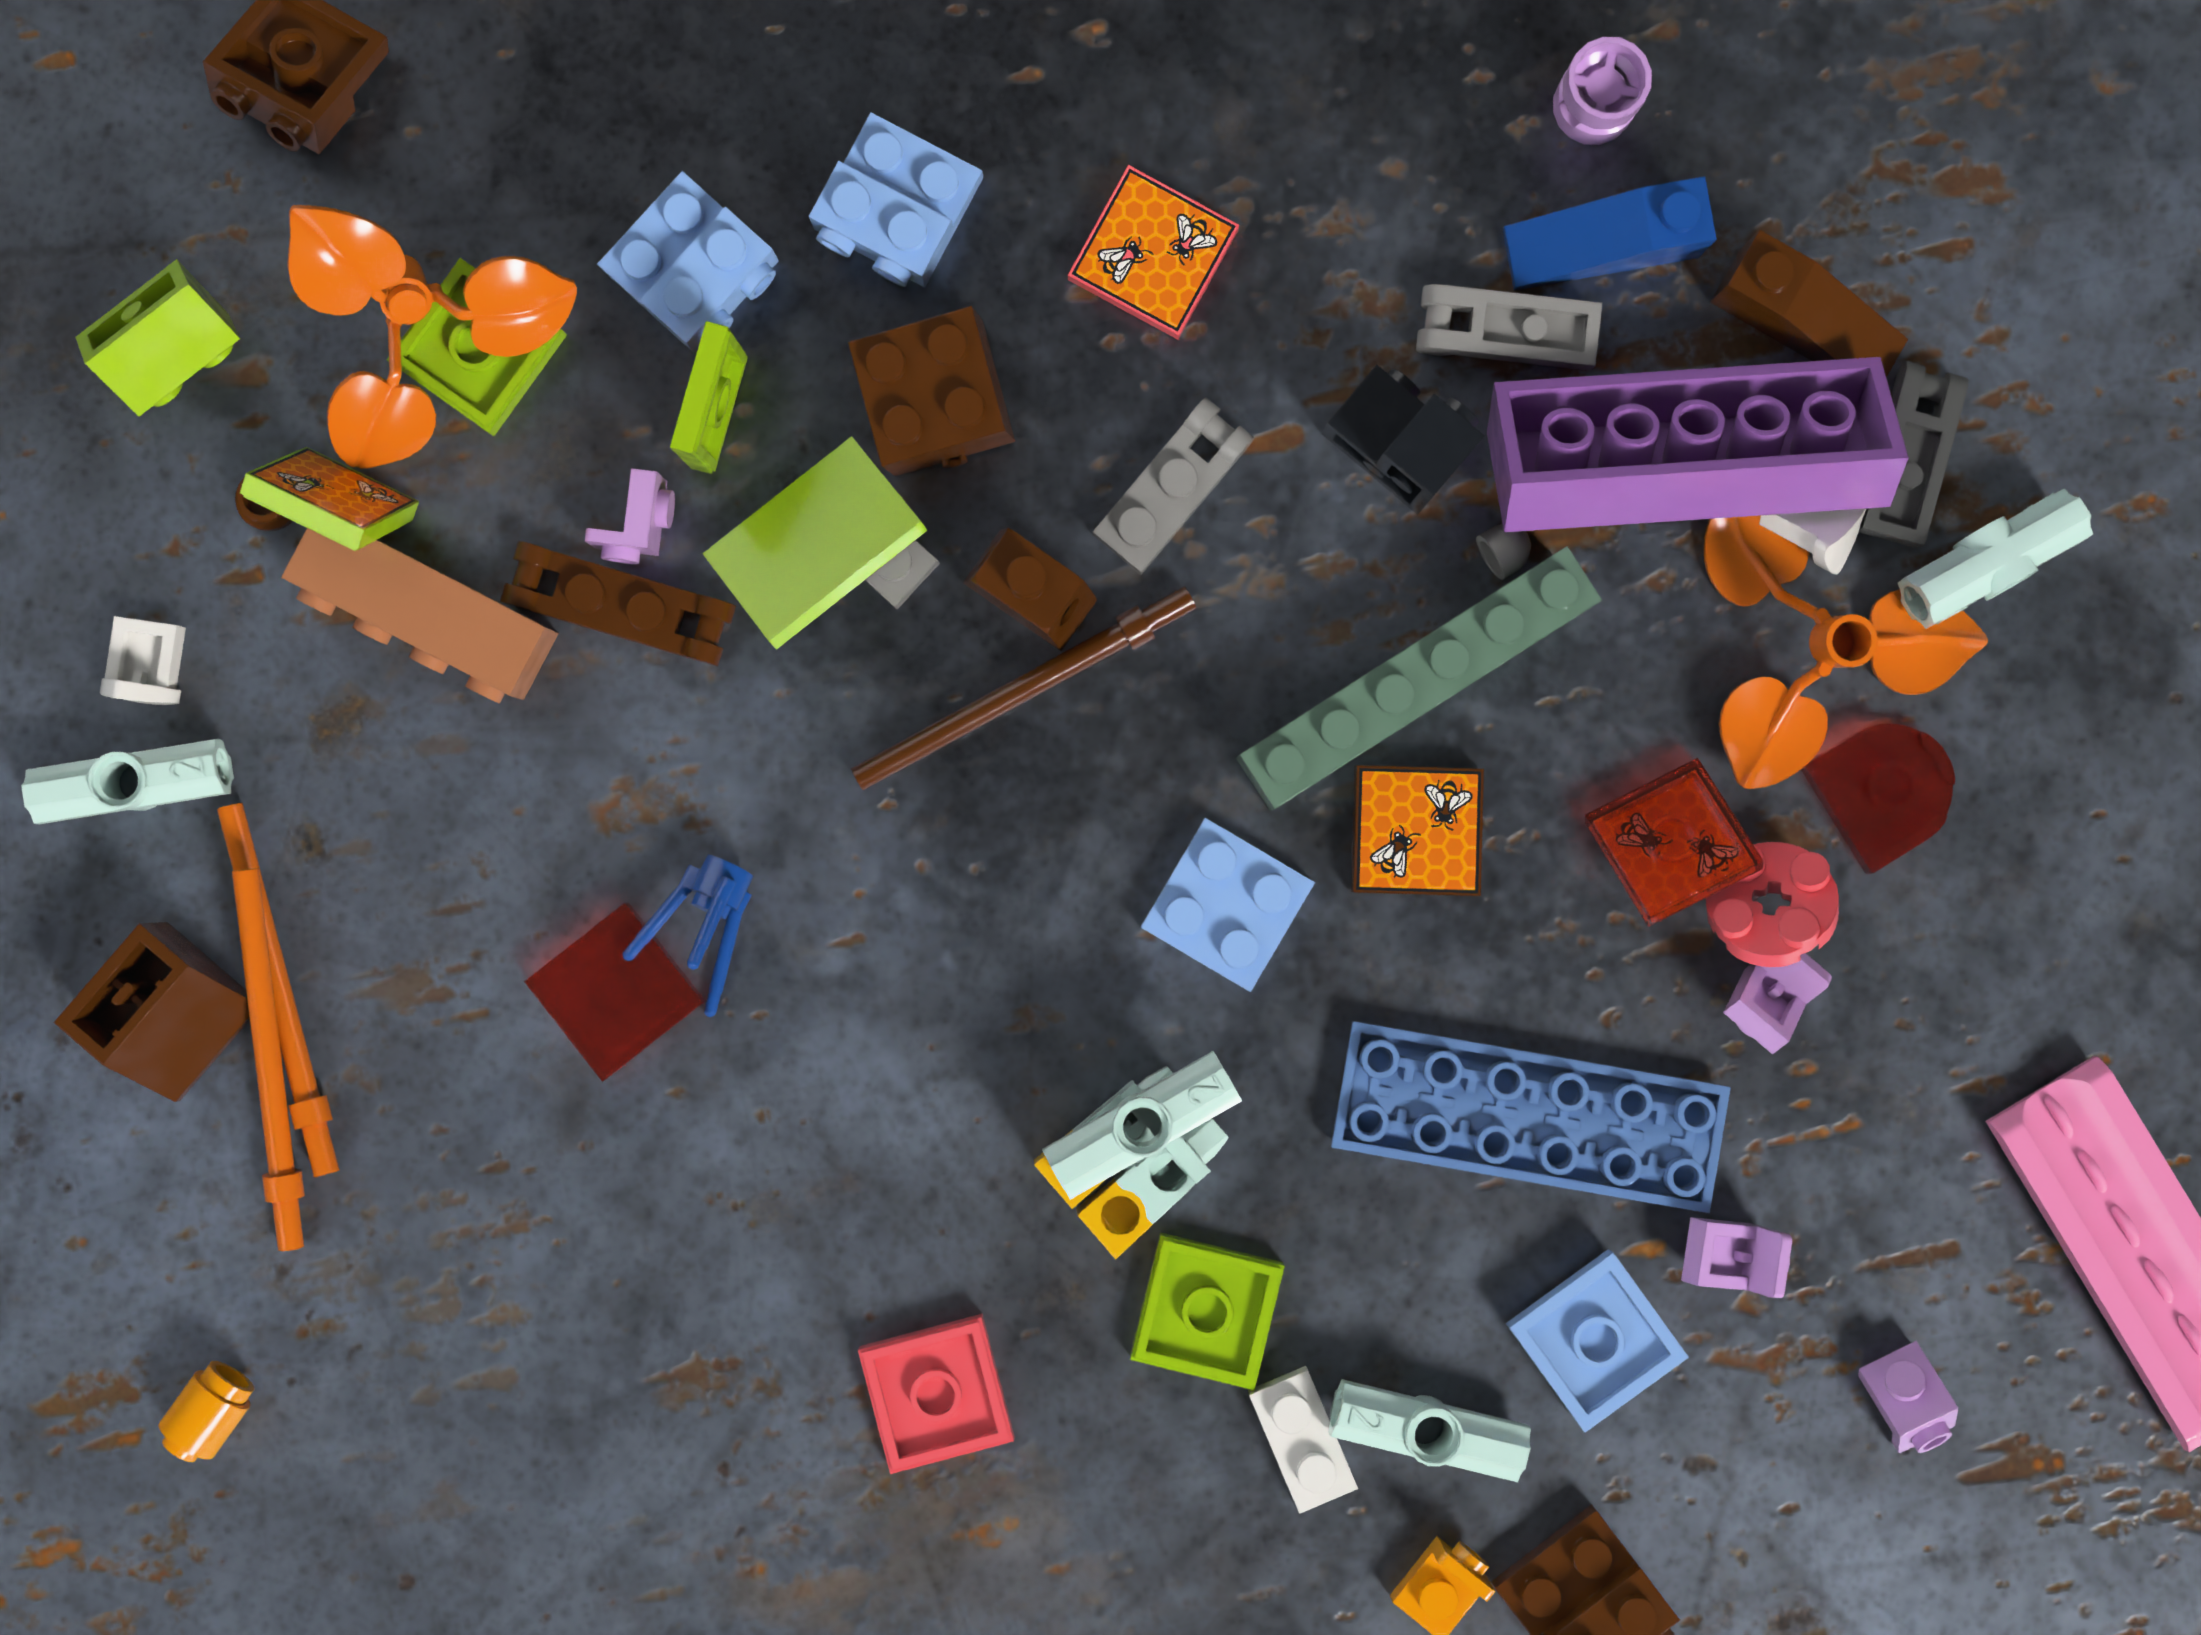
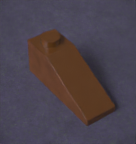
M1759 230L1740 249L1710 301L1713 305L1811 361L1881 357L1886 378L1908 341V338L1820 264L1762 230Z

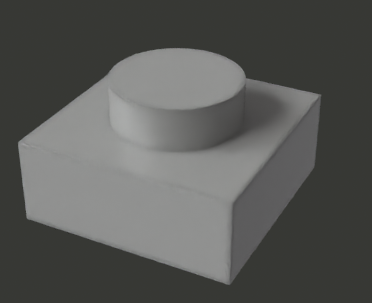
M915 540L865 579V581L898 610L940 563Z

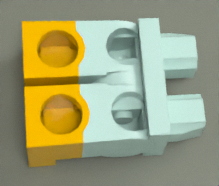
M1165 1066L1147 1076L1138 1085L1131 1080L1069 1133L1116 1107L1127 1096L1144 1091L1170 1076L1173 1072ZM1140 1107L1127 1114L1123 1122V1130L1130 1139L1136 1142H1146L1157 1135L1161 1119L1155 1111ZM1211 1118L1168 1143L1158 1154L1144 1157L1123 1169L1102 1189L1092 1194L1076 1208L1078 1217L1109 1253L1117 1259L1179 1201L1195 1183L1197 1184L1211 1172L1205 1164L1218 1153L1229 1137ZM1042 1152L1034 1159V1166L1072 1209L1104 1182H1100L1070 1200L1051 1169L1044 1153Z

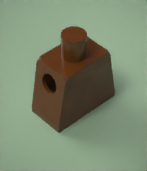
M1005 528L997 533L963 582L1061 652L1097 602V598L1082 578L1010 528Z

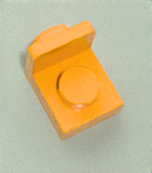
M1436 1536L1390 1594V1598L1396 1606L1432 1635H1449L1479 1596L1488 1602L1495 1593V1590L1487 1575L1484 1574L1490 1566L1481 1556L1461 1541L1452 1548L1440 1537Z

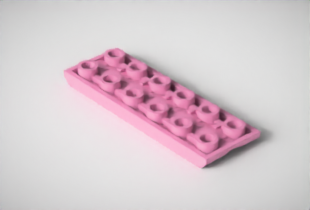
M2092 1056L1985 1122L2185 1451L2191 1452L2201 1446V1217L2113 1072L2098 1056Z

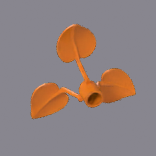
M292 205L289 211L290 238L287 266L290 282L300 300L308 307L320 313L341 316L360 311L366 306L370 297H372L375 301L379 302L386 316L389 349V374L387 380L367 371L352 373L336 387L328 405L327 425L331 443L338 456L353 468L368 469L408 458L421 450L433 434L436 425V413L429 395L416 385L399 384L402 375L400 336L402 324L409 325L419 322L428 314L432 302H437L457 319L471 320V339L475 347L480 351L494 356H519L529 353L548 342L566 322L576 299L577 287L573 279L563 277L539 262L525 257L501 256L481 263L468 276L463 288L464 299L468 307H464L447 296L440 284H427L419 262L413 257L405 255L398 240L377 223L347 211L322 206Z
M1761 515L1715 518L1708 521L1704 537V563L1710 582L1721 596L1737 606L1748 607L1760 602L1770 591L1775 599L1810 617L1816 623L1809 636V648L1817 664L1814 668L1796 679L1789 690L1781 681L1772 677L1752 678L1738 685L1723 704L1719 719L1721 741L1736 782L1745 789L1763 788L1777 784L1804 768L1819 752L1825 741L1828 729V716L1825 708L1819 702L1800 696V694L1807 686L1819 678L1829 676L1833 668L1858 667L1870 660L1871 669L1876 678L1892 691L1905 695L1923 694L1937 689L1946 683L1973 655L1984 648L1988 643L1986 634L1963 610L1938 625L1935 624L1926 629L1917 620H1912L1900 601V589L1889 592L1877 599L1871 607L1869 620L1856 614L1831 616L1827 609L1811 605L1785 591L1780 585L1789 583L1801 575L1806 567L1809 551L1759 525Z

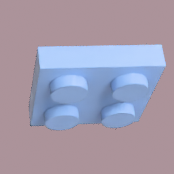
M1204 818L1142 923L1141 928L1251 992L1315 882Z
M1609 1249L1505 1323L1584 1432L1590 1430L1689 1358L1616 1255Z

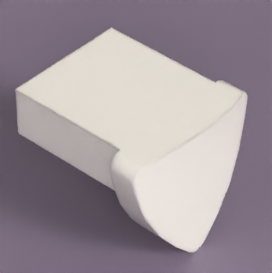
M1866 509L1761 515L1759 525L1811 552L1816 565L1837 575L1843 568L1856 541Z
M114 616L105 678H102L100 694L110 698L143 704H179L181 690L176 689L186 628L178 625Z

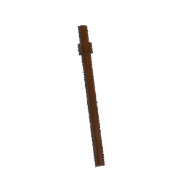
M1184 586L1142 610L1136 605L1115 617L1117 623L852 767L851 770L861 789L865 790L1130 645L1131 649L1135 650L1155 639L1153 632L1197 609L1191 595Z

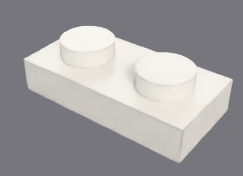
M1306 1366L1255 1387V1390H1248L1250 1399L1299 1514L1358 1489L1337 1438L1331 1437L1328 1433L1330 1421Z

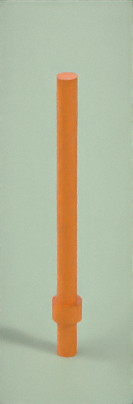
M243 803L218 808L217 812L233 871L259 868L280 1049L294 1104L288 1105L294 1130H302L314 1178L337 1172L340 1169L327 1121L333 1120L327 1095L320 1096L244 806Z
M259 868L232 871L268 1165V1173L262 1175L265 1202L272 1203L278 1251H291L304 1247L299 1198L305 1196L302 1170L295 1169Z

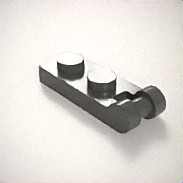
M1904 361L1893 383L1892 400L1907 450L1908 461L1891 507L1866 508L1859 533L1917 549L1926 543L1967 394L1969 380L1966 377L1952 373H1946L1943 378L1925 373L1926 368L1924 365ZM1919 398L1935 402L1934 416L1916 411Z

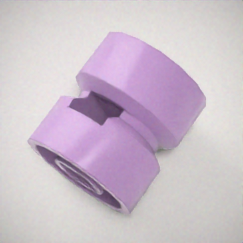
M1601 37L1584 45L1575 54L1553 96V113L1559 128L1570 139L1584 145H1601L1615 140L1631 123L1635 114L1638 113L1651 89L1652 70L1646 55L1634 43L1620 37Z

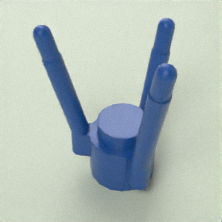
M709 854L706 856L701 869L688 865L679 885L624 950V960L632 961L692 891L695 892L691 904L707 912L687 960L688 968L695 970L699 967L720 918L726 920L704 1008L705 1015L713 1017L717 1013L720 997L724 989L741 918L752 896L746 891L754 876L726 860Z

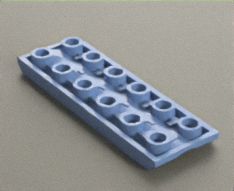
M1352 1021L1331 1147L1710 1213L1731 1087Z

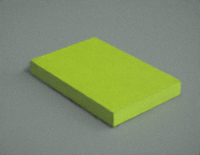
M851 436L702 554L767 640L777 650L928 530Z

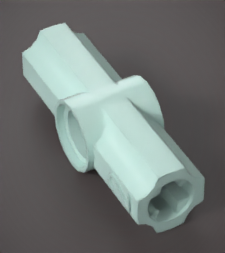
M2065 489L2055 494L2052 493L2008 520L2005 516H2002L1956 543L1953 546V551L1904 577L1898 582L1901 592L1900 601L1911 619L1917 620L1926 629L1935 624L1938 625L1966 609L1968 605L1984 597L1988 601L2039 571L2038 566L2092 536L2091 514L2080 497H2074Z
M213 739L132 753L110 752L102 755L100 758L27 769L25 780L21 787L24 807L29 811L33 823L46 824L126 810L146 811L157 805L231 794V784L234 775L231 757L225 749L223 740ZM132 766L138 776V786L135 792L127 798L121 791L120 777L127 767Z
M1211 1051L1144 1091L1127 1096L1116 1107L1046 1146L1042 1151L1059 1183L1071 1200L1140 1159L1158 1154L1168 1143L1242 1100L1214 1051ZM1140 1107L1155 1111L1161 1119L1157 1135L1146 1142H1136L1130 1139L1123 1130V1122L1127 1114Z
M1341 1379L1339 1387L1335 1391L1330 1410L1328 1433L1331 1437L1412 1456L1418 1462L1427 1466L1440 1467L1442 1465H1449L1518 1482L1520 1475L1526 1469L1531 1449V1428L1527 1424L1446 1405L1441 1400L1427 1395L1414 1397ZM1429 1417L1442 1418L1443 1431L1439 1438L1429 1444H1420L1415 1441V1431L1418 1424Z

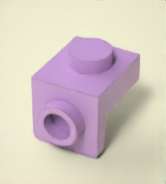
M631 468L624 531L617 532L586 528L585 542L594 548L602 549L601 559L611 562L639 564L640 554L659 556L662 528L671 527L675 509V494L673 490H667L668 481L657 471Z
M1806 953L1801 954V961L1783 967H1762L1750 964L1744 969L1723 1013L1734 1021L1743 1033L1754 1038L1771 1054H1774L1790 1041L1806 1004L1828 988L1832 976Z
M1690 1217L1681 1281L1696 1286L1748 1290L1771 1298H1782L1785 1294L1787 1273L1790 1266L1792 1237L1790 1234L1751 1223Z
M1917 1341L1859 1368L1858 1377L1891 1429V1442L1898 1453H1902L1912 1447H1915L1918 1453L1927 1452L1943 1444L1952 1436L1950 1429L1956 1424L1958 1406Z

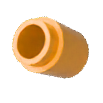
M211 1361L205 1371H196L158 1424L161 1433L165 1436L162 1440L163 1446L171 1454L187 1462H195L197 1458L213 1459L250 1408L251 1404L248 1398L255 1389L253 1383L240 1371L219 1361Z

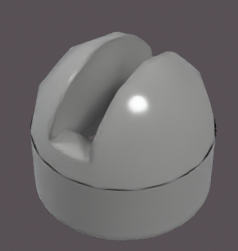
M1503 524L1491 527L1476 537V542L1484 561L1490 570L1501 580L1520 570L1530 555L1531 542L1528 533L1525 531L1504 532Z

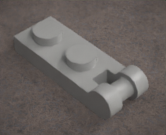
M1440 284L1425 285L1423 287L1421 308L1427 310L1425 329L1418 330L1416 351L1432 356L1456 355L1591 371L1596 365L1602 303ZM1452 312L1470 313L1468 332L1450 330Z
M1207 397L1196 406L1179 430L1093 531L1094 537L1140 575H1142L1232 468L1255 438L1241 426L1235 430L1218 416L1221 409ZM1201 435L1219 448L1209 463L1190 449Z

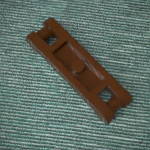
M517 542L513 560L518 561L512 584L505 583L500 602L702 663L719 666L724 649L718 646L724 624L732 623L736 605L558 553L531 543ZM543 569L559 574L553 597L536 592ZM685 612L700 616L694 639L679 635Z

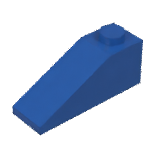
M1705 176L1641 187L1510 224L1503 228L1514 291L1697 259L1717 240Z

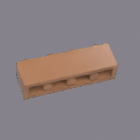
M307 528L281 577L301 588L296 596L297 600L329 616H332L336 606L357 617L352 626L353 629L385 645H388L392 636L414 646L408 656L409 658L441 674L445 673L448 665L470 675L465 687L499 704L505 694L521 700L525 699L559 634L379 540L354 551Z

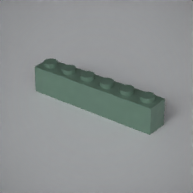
M1566 546L1249 748L1236 759L1269 811H1272L1601 602L1602 599L1568 546Z

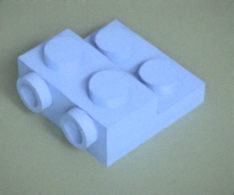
M870 112L844 163L837 162L809 215V219L814 230L819 232L816 237L817 241L828 249L845 257H850L853 250L875 261L872 269L876 273L897 285L906 287L908 281L911 280L926 287L984 178L983 171Z
M681 171L597 265L695 354L699 347L705 322L708 321L730 328L733 323V318L730 314L746 297L753 300L767 289L776 275L773 267L779 260L773 249L726 206L723 208L688 175Z

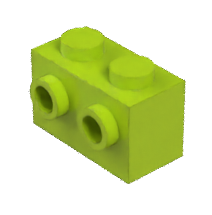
M178 259L75 337L84 363L139 417L151 407L163 406L174 399L186 380L203 367L211 368L221 363L230 354L233 344L240 340L227 311Z

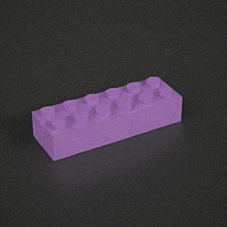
M1881 357L1494 382L1487 427V437L1504 532L1891 507L1908 461L1907 450Z

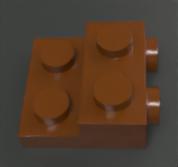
M255 0L203 60L209 93L214 104L227 116L235 120H242L248 114L266 124V130L269 135L282 147L290 151H298L303 145L320 154L355 112L353 95L389 53L387 36L323 0Z
M1592 1504L1491 1581L1496 1591L1530 1635H1674L1670 1628L1680 1621Z

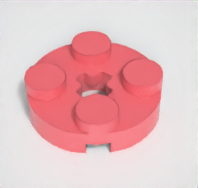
M1783 842L1743 843L1758 869L1706 895L1708 923L1713 933L1716 932L1717 936L1726 943V950L1737 959L1746 963L1762 967H1783L1801 961V954L1811 951L1818 944L1820 949L1830 940L1838 922L1839 894L1837 884L1830 873V865L1819 853L1809 852L1796 845ZM1776 893L1780 894L1782 899L1790 901V905L1778 906L1775 915H1767L1763 913L1762 904L1756 902V900L1761 896H1766V894Z

